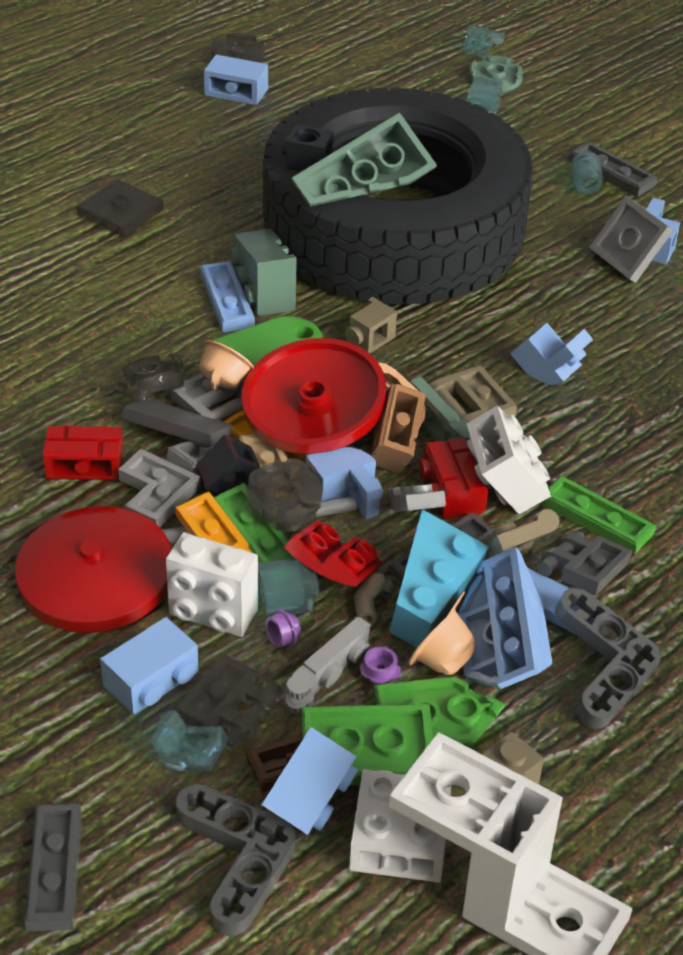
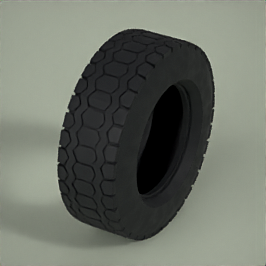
M369 88V92L366 89L348 91V95L342 92L330 95L328 99L326 97L310 102V105L306 104L295 110L294 113H290L274 128L268 138L263 159L265 229H271L281 239V245L279 246L286 245L288 247L289 253L287 255L294 254L296 256V275L299 274V277L312 285L316 283V287L331 293L336 290L337 295L352 299L359 296V300L367 302L369 298L374 297L378 300L382 299L384 304H402V300H405L406 304H422L426 302V299L431 303L448 300V295L451 298H456L468 294L469 291L474 292L486 286L487 283L490 284L508 270L520 253L524 241L532 188V161L524 140L507 122L504 123L503 119L492 112L489 113V110L476 104L471 106V102L457 97L452 99L450 95L437 92L430 95L431 91L413 89L412 92H409V88H391V91H388L387 88ZM400 113L437 165L435 169L408 185L426 188L444 195L437 198L413 201L385 200L360 195L309 207L291 181V178L301 171L286 169V155L282 154L284 138L291 134L296 124L334 131L333 152Z

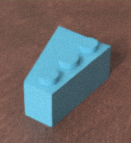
M422 509L389 632L418 648L423 640L448 616L463 591L465 594L462 599L465 597L469 588L478 577L476 572L480 563L486 560L489 546Z

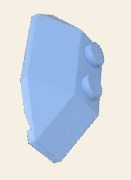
M513 547L482 561L476 572L478 577L469 588L458 613L473 634L475 641L474 653L469 661L463 665L464 676L468 681L502 689L539 674L553 663L543 602L518 548Z

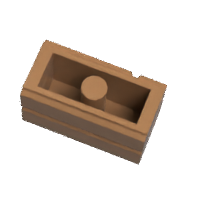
M391 384L387 390L384 412L375 425L369 455L376 460L377 467L401 473L413 458L416 446L415 440L418 436L426 396L423 392L399 384Z

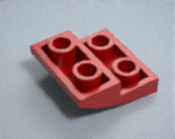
M320 520L293 536L284 546L292 556L318 574L353 587L359 585L383 564L377 557L378 553L371 544L364 540H359L356 536L346 544H343L340 541L338 532L330 525L323 524Z

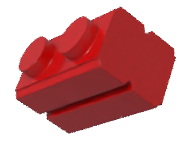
M48 426L43 451L46 478L119 480L118 469L122 466L124 457L122 427Z
M465 438L450 439L447 443H444V441L427 443L424 446L423 459H419L418 462L422 481L428 480L429 484H432L433 491L445 492L446 506L439 507L445 519L462 517L463 514L468 515L471 512L475 515L483 514L486 511L488 487L480 480L476 473L475 466L477 462Z

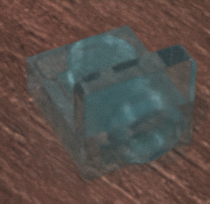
M469 25L462 51L480 58L488 56L492 44H503L505 34L485 27Z

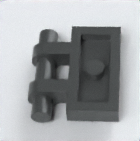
M575 531L564 535L558 541L557 547L547 550L542 555L537 569L543 576H548L561 570L562 581L596 596L629 564L632 550L601 536H597L591 542L586 539L583 532Z

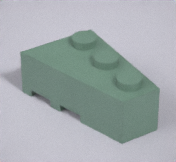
M271 229L234 234V247L229 248L230 261L233 267L237 266L238 279L241 285H245V296L248 303L253 304L257 316L296 311V256L294 254L287 255L289 253L288 247L286 245L279 246L281 245V239Z

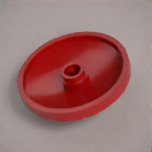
M331 338L299 340L271 351L250 370L242 389L243 410L246 421L252 431L261 440L275 448L302 454L337 450L362 438L381 418L387 398L386 380L378 361L366 350L355 344Z
M108 506L86 507L69 511L41 525L27 538L21 547L15 566L19 594L27 609L34 616L55 628L80 633L114 630L144 617L165 597L168 592L166 558L172 548L167 536L157 524L134 511Z

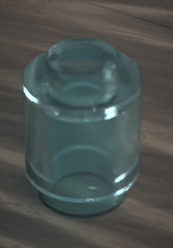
M592 152L577 154L571 162L573 184L582 194H594L603 183L600 159Z

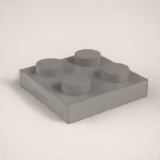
M625 196L589 248L628 279L636 283L674 230L636 201Z

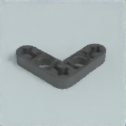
M569 588L564 591L556 606L555 613L558 620L611 661L586 688L576 705L577 717L584 725L589 728L601 729L609 725L650 678L661 661V652L650 639L589 592L580 588ZM575 605L580 607V609H578L577 611H574L571 608ZM594 617L595 620L593 621L592 625L589 624L588 622L590 618ZM605 626L611 628L616 633L617 639L609 640L604 638L600 634L598 627ZM641 655L645 659L635 670L630 664L634 658ZM617 675L622 677L627 682L628 689L621 690L614 687L609 680V676ZM603 696L607 699L604 707L598 711L593 710L591 706H594Z
M200 784L184 787L176 798L177 819L179 823L193 832L241 852L213 895L210 903L211 924L213 928L221 935L229 937L238 936L251 926L293 857L295 851V830L286 820L210 787ZM198 803L204 804V808L197 807L194 811H190L188 807H196ZM231 817L242 818L248 823L240 831H230L223 826V823ZM257 827L260 828V832L256 831ZM276 837L283 839V842L277 841L274 846L267 844V840L273 842ZM257 868L266 874V878L262 882L251 884L245 882L241 878V874L248 869ZM237 894L240 895L239 913L233 912L229 917L223 916V910L230 911L237 902Z

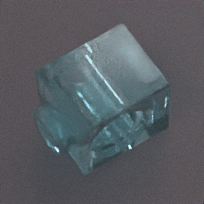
M475 76L468 92L467 101L471 102V106L476 104L489 110V113L492 112L496 115L500 106L502 81Z

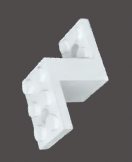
M438 732L389 795L390 808L471 852L462 917L528 955H608L630 919L632 912L630 906L550 864L562 796ZM458 785L465 789L467 793L460 797H453L446 794L442 789ZM562 917H569L577 921L580 928L576 931H565L557 925L556 920Z

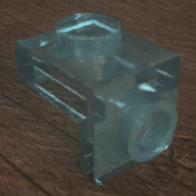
M167 711L151 738V744L169 771H211L229 738L222 727H186L177 711Z

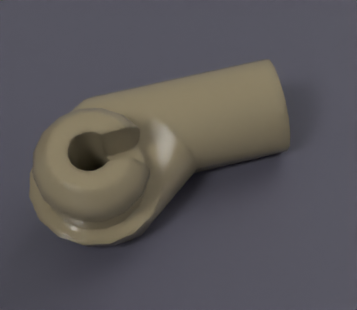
M382 573L370 574L354 594L356 616L358 618L361 617L370 625L376 622L377 615L374 601L377 596L386 598L388 597L386 592H392L393 583L390 578L385 577Z

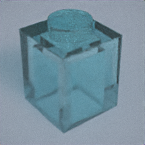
M296 558L258 564V593L266 619L273 616L277 609H283L284 612L294 615L313 612V595L319 593L315 571L309 572L308 567Z

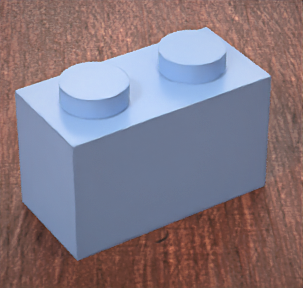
M215 55L204 70L205 95L258 105L268 90V64Z
M165 617L100 658L103 686L134 715L146 706H151L158 702L164 694L178 685L187 683L199 672L198 645Z
M311 727L262 805L307 835L312 827L320 831L334 810L332 806L327 804L337 788L345 792L358 772V769L352 766L357 756Z

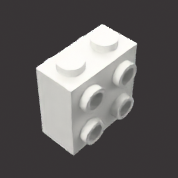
M497 405L467 423L471 438L467 441V444L478 461V464L475 466L476 473L485 485L490 483L494 487V491L502 504L506 505L509 503L518 514H521L551 497L546 481L550 480L549 474L537 457L541 455V450L531 435L528 437L524 436L521 425L513 415L507 416Z
M183 532L166 558L169 614L177 616L182 620L214 628L220 632L243 637L258 611V555Z
M363 769L351 841L350 871L441 883L446 838L389 807V795L405 775L395 774L386 770L372 771ZM451 786L442 789L446 794L451 795Z

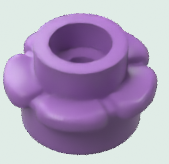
M277 609L274 615L268 617L265 621L268 638L275 647L280 648L285 645L292 647L297 643V636L300 635L301 628L294 614L284 612L283 609Z
M374 647L365 654L364 663L360 664L362 676L369 678L373 684L377 685L387 684L390 680H396L400 675L401 668L397 665L398 660L395 652L387 647Z

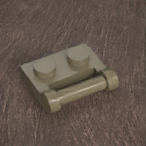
M481 365L436 379L429 384L457 413L462 421L470 422L497 405L507 416H516V403ZM456 392L473 412L467 414L450 393Z
M544 509L536 514L533 522L516 528L515 523L512 522L493 531L494 535L480 541L489 546L486 559L513 547H517L520 553L532 546L535 539L548 535L558 528L559 516L553 510Z

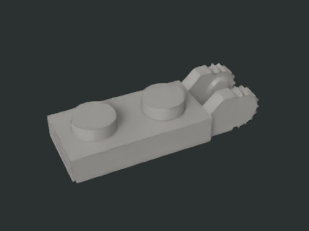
M432 484L389 489V502L393 511H410L446 506L445 492L433 491Z
M356 617L308 658L292 674V677L286 680L285 690H287V695L284 696V709H287V712H291V714H301L302 707H311L313 705L314 694L323 686L327 688L332 686L340 677L342 670L351 662L354 664L358 663L369 649L368 637L371 625L361 617Z

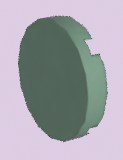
M485 56L482 57V61L477 62L476 59L470 64L468 76L469 81L482 90L505 92L520 86L523 78V69L520 65H514V61L508 57Z

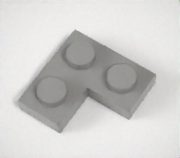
M140 449L118 469L120 481L141 490L125 505L126 509L149 518L159 527L175 513V507L187 502L201 488V476L143 449Z

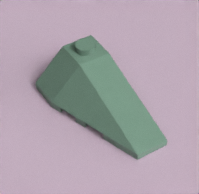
M398 113L291 178V181L309 207L408 185L435 169L437 165L403 116Z

